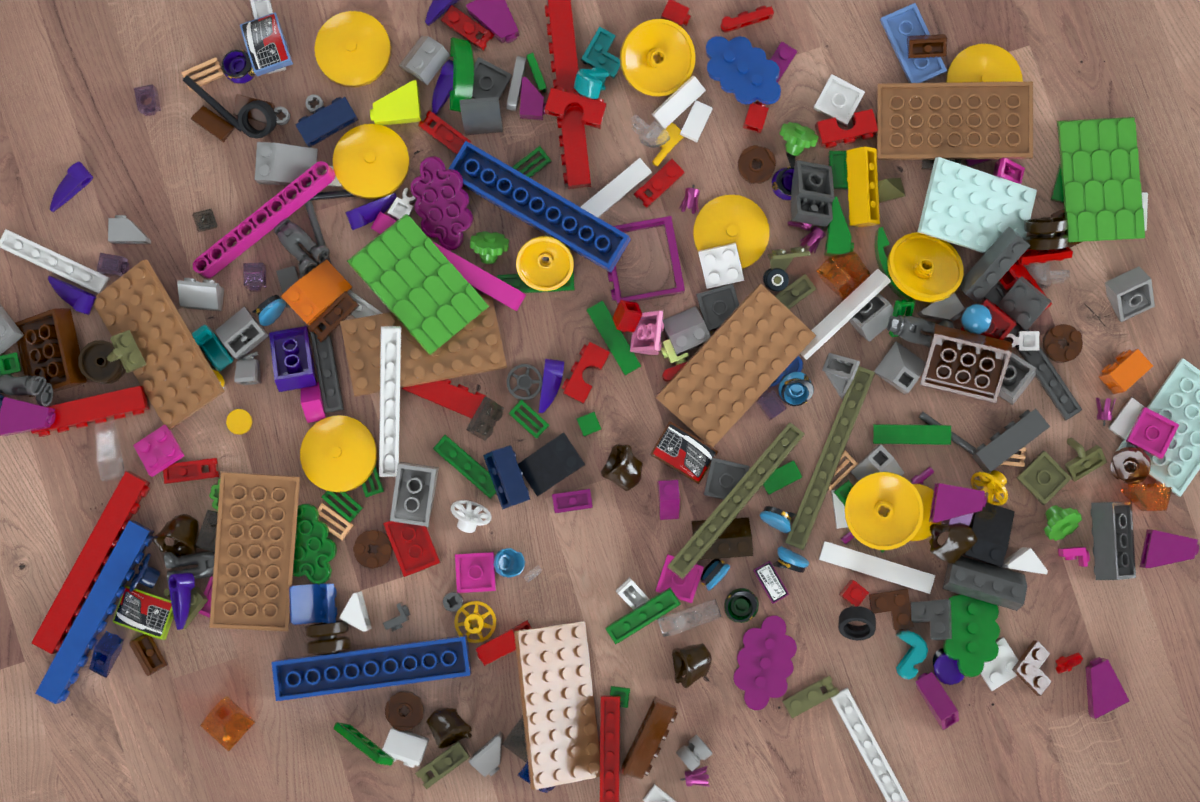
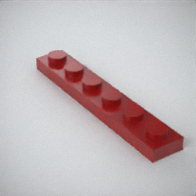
M601 696L600 802H619L620 696Z

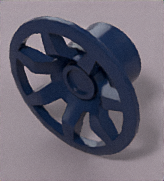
M150 553L142 560L141 563L143 565L140 564L138 568L139 574L134 575L129 587L130 592L134 590L138 583L151 589L156 584L161 571L148 566Z

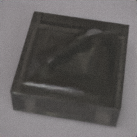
M212 208L192 214L198 233L218 227Z

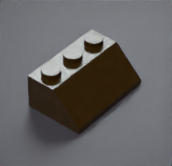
M749 517L735 518L700 560L753 556ZM706 520L691 521L692 536Z

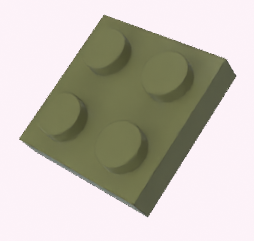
M1042 451L1016 477L1042 505L1051 500L1072 479L1046 451Z

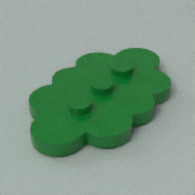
M311 504L298 505L293 576L300 577L306 575L310 582L323 584L332 575L329 562L335 558L337 547L333 540L328 538V526L324 522L319 521L318 510Z
M958 594L949 598L951 601L952 639H945L943 649L949 658L957 660L960 673L965 677L972 678L982 673L984 663L991 662L998 656L999 648L995 640L1000 635V627L995 620L998 618L999 609L995 604Z

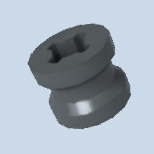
M450 592L443 598V606L450 612L459 610L463 604L462 596L457 592Z

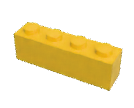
M864 146L846 150L850 226L866 227L880 224L877 149Z

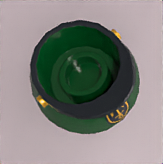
M745 588L735 589L730 592L724 603L726 615L737 623L748 622L754 618L759 608V602L755 594Z

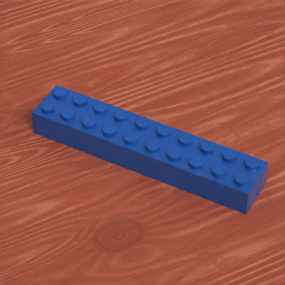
M465 141L449 169H454L461 174L463 178L462 186L545 235L560 240L569 249L610 273L631 241L629 235Z
M467 635L271 662L276 701L456 678L472 674Z

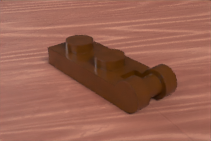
M345 291L308 327V330L311 333L314 332L318 336L317 339L323 342L340 325V321H344L360 305ZM322 323L327 327L325 330L320 328Z

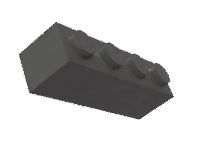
M1008 227L963 277L959 286L960 289L976 303H979L1031 245L1016 231Z
M1034 409L1032 412L1029 410L1025 411L1019 416L1021 418L1020 421L1017 423L1012 421L1004 427L1007 431L1003 434L997 432L990 438L991 443L987 446L983 443L975 449L976 454L972 458L984 472L990 473L1050 427L1037 409Z

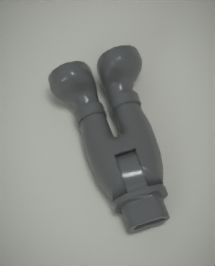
M284 219L274 228V233L278 236L281 244L301 263L299 269L304 275L316 268L318 264L302 250L299 244L304 246L320 264L328 258L330 250L327 246L322 245L318 247L301 227L289 219Z
M890 316L887 330L892 331L894 335H899L906 341L929 347L932 336L922 334L921 331L933 334L936 323L914 316ZM943 320L937 324L954 328L953 322L950 320Z
M0 375V393L15 396H36V401L40 406H48L51 403L53 388L50 383H46L44 377Z
M165 552L164 560L167 569L198 565L195 568L168 571V586L169 577L172 574L190 572L195 579L213 576L215 552H197L190 555H181V557L175 556L172 552Z

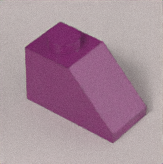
M522 77L520 119L543 120V114L547 115L545 114L546 103H544V97L526 77Z

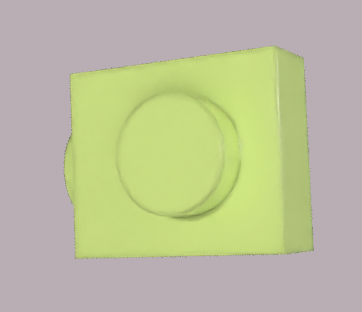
M670 339L662 342V355L664 358L668 357L671 365L687 362L688 352L677 357Z

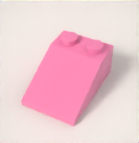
M663 311L642 313L635 332H632L630 352L647 355L659 354L662 346L661 332L664 329Z

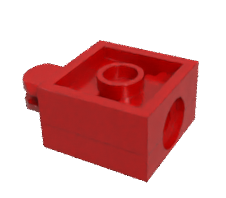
M985 298L980 305H984L989 309L992 320L988 330L979 335L1003 340L1015 327L1016 321L989 299Z

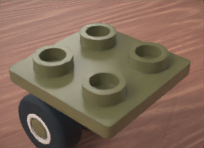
M802 247L791 248V252H786L783 249L772 250V254H767L770 259L771 268L763 275L765 286L772 291L784 290L789 283V277L785 270L794 257L809 256L810 251Z

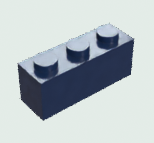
M346 97L334 99L331 105L315 110V114L309 117L304 116L298 120L299 123L295 124L309 148L358 121Z
M511 445L483 455L502 510L530 500L529 490L525 486L522 471L518 466L516 454Z

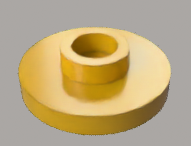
M243 409L233 410L227 416V428L234 434H245L252 427V417Z

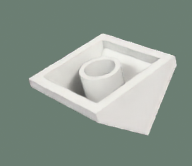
M1020 548L1005 559L1002 568L1047 574L1048 572L1031 548Z
M362 591L352 594L339 618L364 632L372 627Z

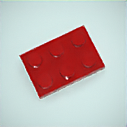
M393 521L383 523L404 577L441 563L426 526Z

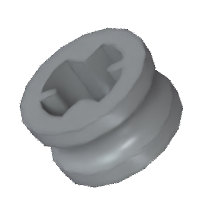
M315 94L308 96L305 101L307 109L312 113H315V110L324 106L321 97ZM316 99L319 105H316L315 108H313L312 105H310V103H313Z
M280 106L274 109L276 115L281 111L286 115L283 120H279L277 117L276 123L278 125H285L290 121V113L286 108Z

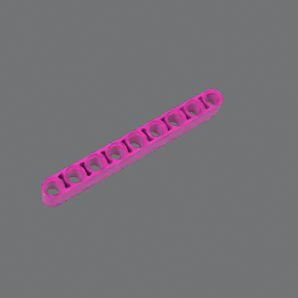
M319 161L197 257L193 262V270L206 279L215 276L274 229L281 221L289 217L335 179L334 170L326 162Z
M379 212L371 229L381 234L394 224L396 220ZM433 242L471 286L511 309L518 311L526 294Z

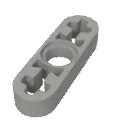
M517 56L507 101V110H517L522 77H524L526 68V57Z

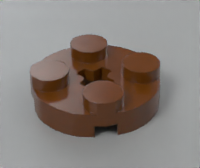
M758 145L746 148L738 159V172L750 184H761L768 181L772 177L776 166L773 153L768 148ZM753 160L762 163L760 169L752 167Z
M1060 324L1054 326L1046 332L1043 338V348L1048 354L1047 356L1055 362L1064 363L1074 360L1082 350V334L1071 325ZM1064 338L1067 342V346H1064V348L1062 349L1060 348L1061 345L1058 344V341H1061Z
M1126 447L1113 454L1110 468L1116 479H1121L1126 484H1138L1143 482L1149 475L1151 461L1142 448ZM1128 463L1135 464L1134 469H1131L1130 466L1126 467Z
M370 530L358 536L353 551L356 560L362 566L372 569L382 567L390 560L392 545L389 537L384 532ZM370 544L372 546H374L375 544L378 546L376 549L378 552L376 554H370L368 552L370 550Z
M409 691L396 693L388 700L385 706L387 721H389L392 727L400 731L413 729L424 716V705L421 698ZM403 706H407V709H410V713H407L406 716L399 712V709H402Z

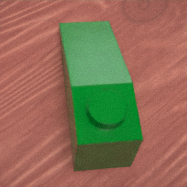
M835 197L831 203L833 220L827 227L824 256L848 258L853 253L854 242H851L852 236L838 198Z

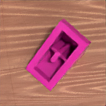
M1001 158L995 163L993 175L1022 184L1025 168L1007 158Z
M317 382V386L301 388V405L307 423L317 422L326 418L319 382Z

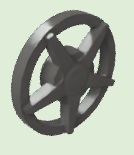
M518 365L507 376V388L517 399H532L538 395L542 388V376L531 365ZM527 367L526 373L518 376L513 373L519 368ZM530 368L537 373L539 380L531 379L529 376ZM511 375L517 379V386L513 390L510 387ZM539 383L537 391L531 395L529 388L532 384ZM519 389L526 390L528 397L518 396L514 392Z

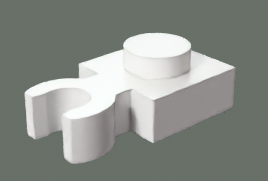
M408 188L403 190L402 199L397 197L387 212V215L395 220H399L405 214L409 216L414 206L410 203H413L416 198L406 195Z
M1019 331V337H1016L1014 334L1006 336L1013 338L1012 348L1019 345V351H1040V331Z

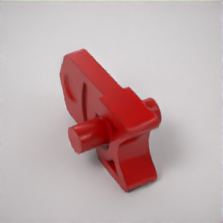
M1075 653L1068 657L1061 656L1055 660L1058 665L1055 669L1058 674L1065 671L1069 672L1072 670V667L1081 664L1083 658L1080 653Z

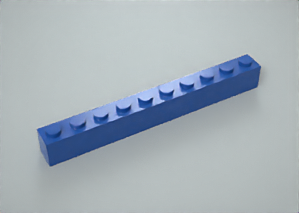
M134 520L128 522L35 694L54 704L64 702L70 694L68 689L71 684L77 681L80 667H84L88 661V652L90 649H94L98 642L96 638L99 632L102 633L107 626V617L113 614L117 607L115 605L117 599L123 596L126 590L124 587L126 582L133 578L136 564L142 561L145 547H149L152 543L153 530Z

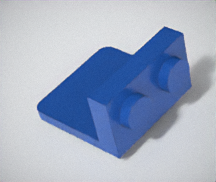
M334 583L290 586L291 623L294 625L320 622L336 623L338 611L335 606L337 591Z

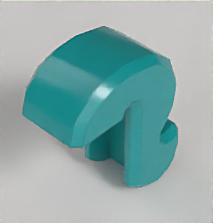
M597 67L591 70L580 69L576 74L574 89L585 97L598 99L600 91L606 89L605 81L606 77H609V72Z
M202 325L191 334L217 371H222L233 362L232 355L207 325Z
M907 630L900 631L896 636L911 647L897 665L896 670L900 677L912 679L918 674V669L914 668V665L923 662L927 657L928 648L920 635Z

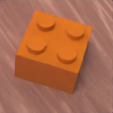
M1129 349L1126 352H1121L1115 358L1117 361L1112 365L1108 364L1101 370L1103 374L1099 378L1113 394L1127 391L1153 365L1139 349L1132 351Z

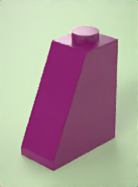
M475 0L466 4L468 13L484 28L491 31L501 43H511L519 36V30L505 0Z
M4 397L0 409V436L50 428L51 424L55 421V409Z
M658 481L660 520L679 519V481Z
M935 483L929 522L937 523L982 511L987 502L985 491Z
M1147 530L1139 567L1153 568L1195 559V555L1199 551L1198 539L1157 530Z
M1100 657L1091 660L1090 665L1086 666L1088 714L1090 717L1097 719L1130 702L1109 660Z
M933 672L920 675L917 678L916 687L942 730L958 722V710Z

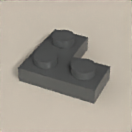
M949 599L911 602V621L913 623L930 622V638L932 640L952 639L951 601Z

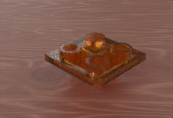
M854 251L829 257L816 270L823 282L842 300H845L871 275Z
M1165 483L1147 484V488L1146 484H1128V488H1122L1121 491L1141 511H1167L1172 487H1165Z
M226 696L211 710L200 726L229 752L254 725L255 721Z

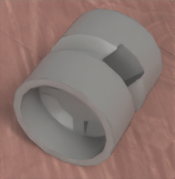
M697 734L688 741V746L683 745L676 752L691 771H694L700 765V760H706L713 754Z

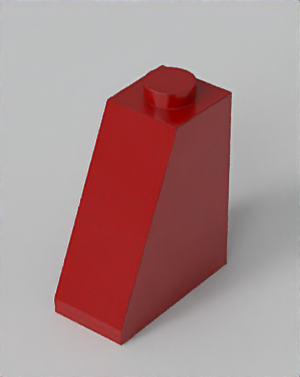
M528 620L476 648L477 656L484 666L516 650L514 631L532 629Z

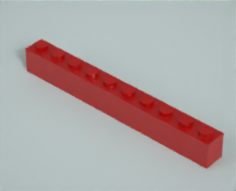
M548 0V5L544 6L546 17H550V24H547V33L552 35V42H549L550 54H554V61H551L552 73L556 72L553 88L562 87L567 92L574 94V92H577L574 89V82L578 71L571 0ZM570 107L565 112L564 119L557 117L558 128H562L559 143L560 147H564L561 161L562 166L566 165L567 172L563 173L564 184H568V189L591 187L585 125L582 124L583 111L578 107Z
M125 471L31 642L33 645L50 654L58 652L132 515L139 511L141 506L139 503L142 497L145 498L150 490V487H148L149 481L132 472Z

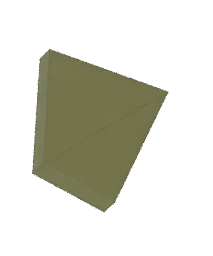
M889 178L878 182L879 203L906 196L901 178Z

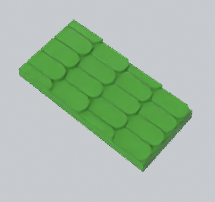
M1121 117L1057 121L1065 218L1068 219V229L1066 230L1068 242L1145 238L1135 118Z
M408 214L402 216L347 260L349 265L430 355L489 307L471 284L465 280Z

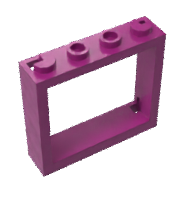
M671 216L613 226L624 233L664 226L675 288L621 297L615 266L611 273L607 271L609 282H613L614 287L611 290L612 301L616 300L617 305L620 300L637 302L685 292Z

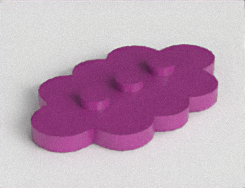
M430 156L420 164L421 176L416 177L411 183V192L417 199L414 205L415 211L422 218L421 229L425 235L438 237L442 247L447 250H455L463 243V231L469 229L473 223V215L467 208L469 196L461 189L463 185L461 174L454 169H446L440 158Z
M776 615L766 617L760 628L753 627L748 629L743 635L744 647L737 653L739 667L733 674V680L739 689L745 691V704L752 710L765 708L770 697L779 698L783 696L788 686L786 678L794 670L791 658L796 654L797 645L792 637L785 635V621Z

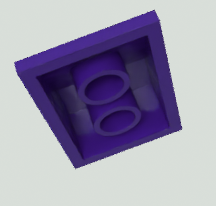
M307 326L269 332L274 381L278 391L283 392L317 386Z

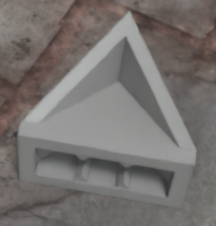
M829 353L822 371L825 372L841 399H843L854 379L860 362Z

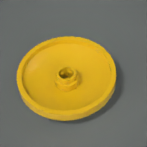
M346 11L331 17L320 28L315 40V57L320 69L330 80L346 87H361L375 81L385 71L391 56L390 39L385 28L371 15L359 11Z
M665 19L647 20L635 26L627 34L620 51V65L623 75L634 89L649 96H666L677 91L691 77L695 66V49L688 33L678 24Z
M977 44L964 49L954 58L946 74V83L1023 82L1019 64L1008 51L992 44Z
M364 124L354 127L340 138L334 149L333 169L339 183L349 193L360 198L378 199L392 194L405 181L409 171V154L404 141L395 131L383 125Z
M740 195L719 196L709 201L696 217L693 228L695 247L697 251L736 243L742 269H745L762 256L768 245V220L762 209L746 197Z
M919 232L910 233L896 241L888 255L887 265L891 279L903 293L916 300L924 302L945 300L955 293L962 282L964 275L962 260L955 248L947 241Z
M341 415L324 418L308 430L300 448L302 469L313 484L326 491L340 493L353 490L362 485L375 468L377 461L375 439L370 430L354 418Z
M877 472L863 477L852 487L845 503V519L851 533L862 544L878 550L896 549L908 543L920 529L923 520V503L917 489L906 478L895 473Z

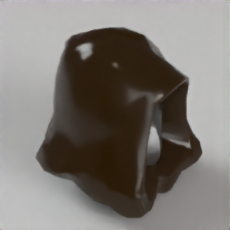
M614 445L601 474L602 477L611 480L623 490L629 491L639 484L642 478L643 463L633 455L630 445Z
M187 514L175 516L153 537L152 541L159 547L161 552H172L175 556L197 553L195 541L199 528L198 521ZM166 537L174 539L173 546L166 545Z
M932 524L930 526L932 535L929 541L931 546L930 552L948 563L953 564L958 561L961 555L970 550L977 542L974 531L967 524ZM948 531L949 536L941 546L937 539L941 533Z
M701 643L673 649L675 682L677 684L681 683L684 688H688L701 677L707 676L712 657L705 644Z
M438 709L426 721L436 741V745L440 749L446 748L463 738L472 737L470 733L472 728L458 715L457 709Z

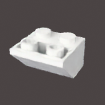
M392 727L382 750L393 757L394 761L396 759L404 761V765L414 768L415 765L419 766L422 762L429 738L408 731H400Z

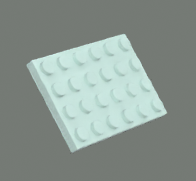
M936 157L918 232L985 254L1008 227L1012 228L1024 239L1026 238L1027 232L1025 231L1024 221L1031 218L1037 190L941 157Z
M1180 359L1146 407L1179 424L1163 459L1145 452L1151 461L1149 476L1178 497H1181L1200 470V370L1185 359ZM1127 436L1116 451L1126 447L1135 448V446L1126 442Z

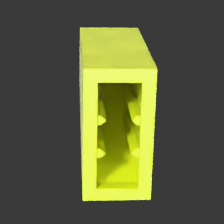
M412 80L372 103L373 109H370L371 121L378 125L384 126L422 121L417 81Z

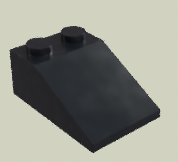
M562 433L518 463V466L538 497L585 466V463L566 434Z
M986 502L982 511L974 512L969 527L974 531L977 542L963 555L1002 567L1009 545L1015 511Z

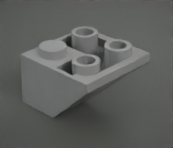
M895 341L874 372L905 395L910 392L920 378L925 361Z
M877 445L850 471L858 481L867 475L877 472H890L900 476L904 472L892 455L882 445Z

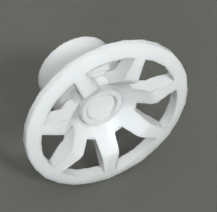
M468 500L456 501L450 508L452 514L459 519L457 527L467 533L474 532L477 525L488 524L492 518L490 512L484 506Z

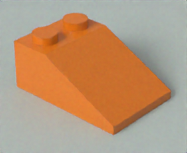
M326 259L295 282L281 297L310 326L345 291L348 293L353 286Z

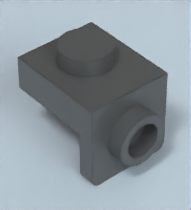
M402 602L396 604L401 615L384 622L386 630L391 628L392 631L402 628V623L409 620L408 616L411 614L406 604L403 605Z

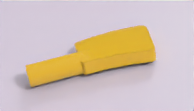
M671 123L662 131L656 142L662 148L652 161L657 167L677 143L685 138L680 135L681 130L674 123Z

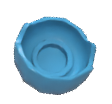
M974 304L965 309L961 323L967 332L981 334L990 327L992 316L989 309L984 305Z
M505 548L498 551L495 555L494 567L499 575L510 578L521 574L525 567V560L521 552H517L512 548Z

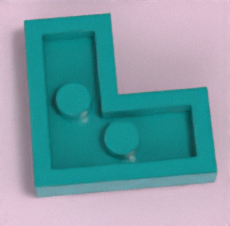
M599 26L581 58L582 62L593 68L597 67L607 70L609 76L613 79L621 68L620 59L608 53L616 35Z

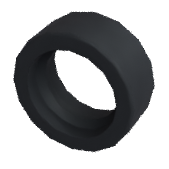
M251 101L243 106L238 113L239 127L250 138H263L271 133L276 126L277 117L275 111L265 101ZM251 109H258L265 115L267 125L263 130H256L249 123L248 112Z
M848 607L839 615V632L850 640L860 641L869 639L876 630L875 614L865 607ZM860 621L866 624L863 626H855L849 624V622Z

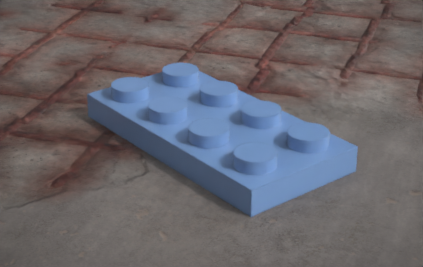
M916 3L880 19L909 83H923L947 72L941 57L908 58L907 36L930 35Z

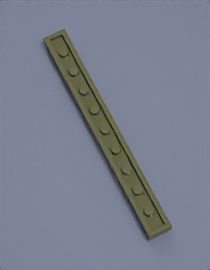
M858 366L854 379L844 396L797 516L792 524L791 531L785 542L786 544L804 551L875 376L874 371Z
M789 422L669 563L667 568L683 580L800 442L805 433Z

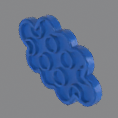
M716 36L706 43V54L710 59L707 64L708 75L711 79L720 81L723 91L734 93L736 100L742 104H752L759 100L763 104L770 105L779 100L781 96V87L777 82L780 74L779 66L776 62L766 59L764 50L752 47L749 39L741 36L735 37L730 41L724 37Z

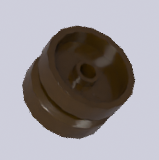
M1042 217L1024 221L1025 231L1033 234L1025 238L1031 245L1028 249L1051 250L1068 247V236L1061 233L1068 229L1067 218Z
M95 340L88 343L81 350L78 357V366L81 373L87 379L97 383L112 384L119 381L126 370L120 359L113 362L108 361L107 356L115 348L112 343L104 340Z
M336 621V623H319L305 626L307 637H319L318 640L307 643L308 654H326L351 648L349 637H337V634L349 631L348 623Z

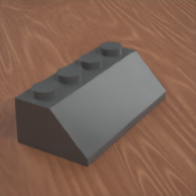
M1132 501L1091 503L1090 514L1093 524L1091 532L1094 542L1093 555L1095 559L1094 574L1096 580L1136 578Z
M961 556L953 564H947L943 584L944 590L1015 611L1024 605L1028 587L1025 574Z

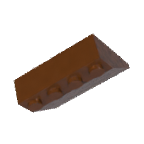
M54 308L15 322L24 334L17 341L24 376L44 377L46 383L52 385L53 392L87 383L86 377L81 373L78 366L80 348L71 308Z
M935 324L920 385L996 403L1012 354V342Z
M654 697L621 765L622 775L637 779H643L644 775H649L652 769L650 763L653 757L657 758L661 750L658 746L661 740L665 741L668 736L669 730L667 727L670 722L674 723L678 715L675 712L676 706Z

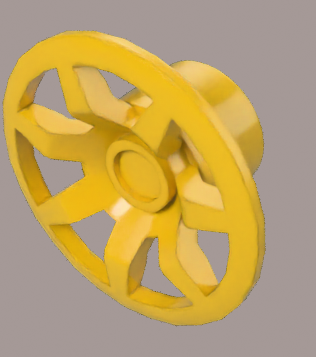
M993 470L990 473L976 472L972 475V488L978 490L975 485L983 486L980 490L985 491V493L988 492V503L998 506L1006 503L1008 500V493L1005 488L1007 479L1001 472ZM994 495H995V498H996L998 501H1000V502H995V501H993Z
M480 601L467 602L461 606L455 615V629L459 636H463L459 626H465L468 642H483L494 633L496 628L495 613L486 603ZM469 605H475L474 613L471 614L464 608ZM478 605L488 609V612L480 615ZM462 611L467 618L465 621L458 623V618ZM490 614L492 615L493 625L484 621ZM483 627L490 628L489 634L483 637L481 631ZM471 633H477L480 639H470L468 637Z

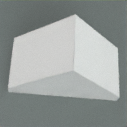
M630 577L616 589V592L633 610L650 600Z

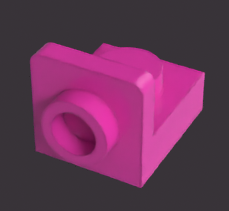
M1086 547L1058 548V555L1060 557H1065V560H1076L1078 556L1079 566H1088L1090 555Z

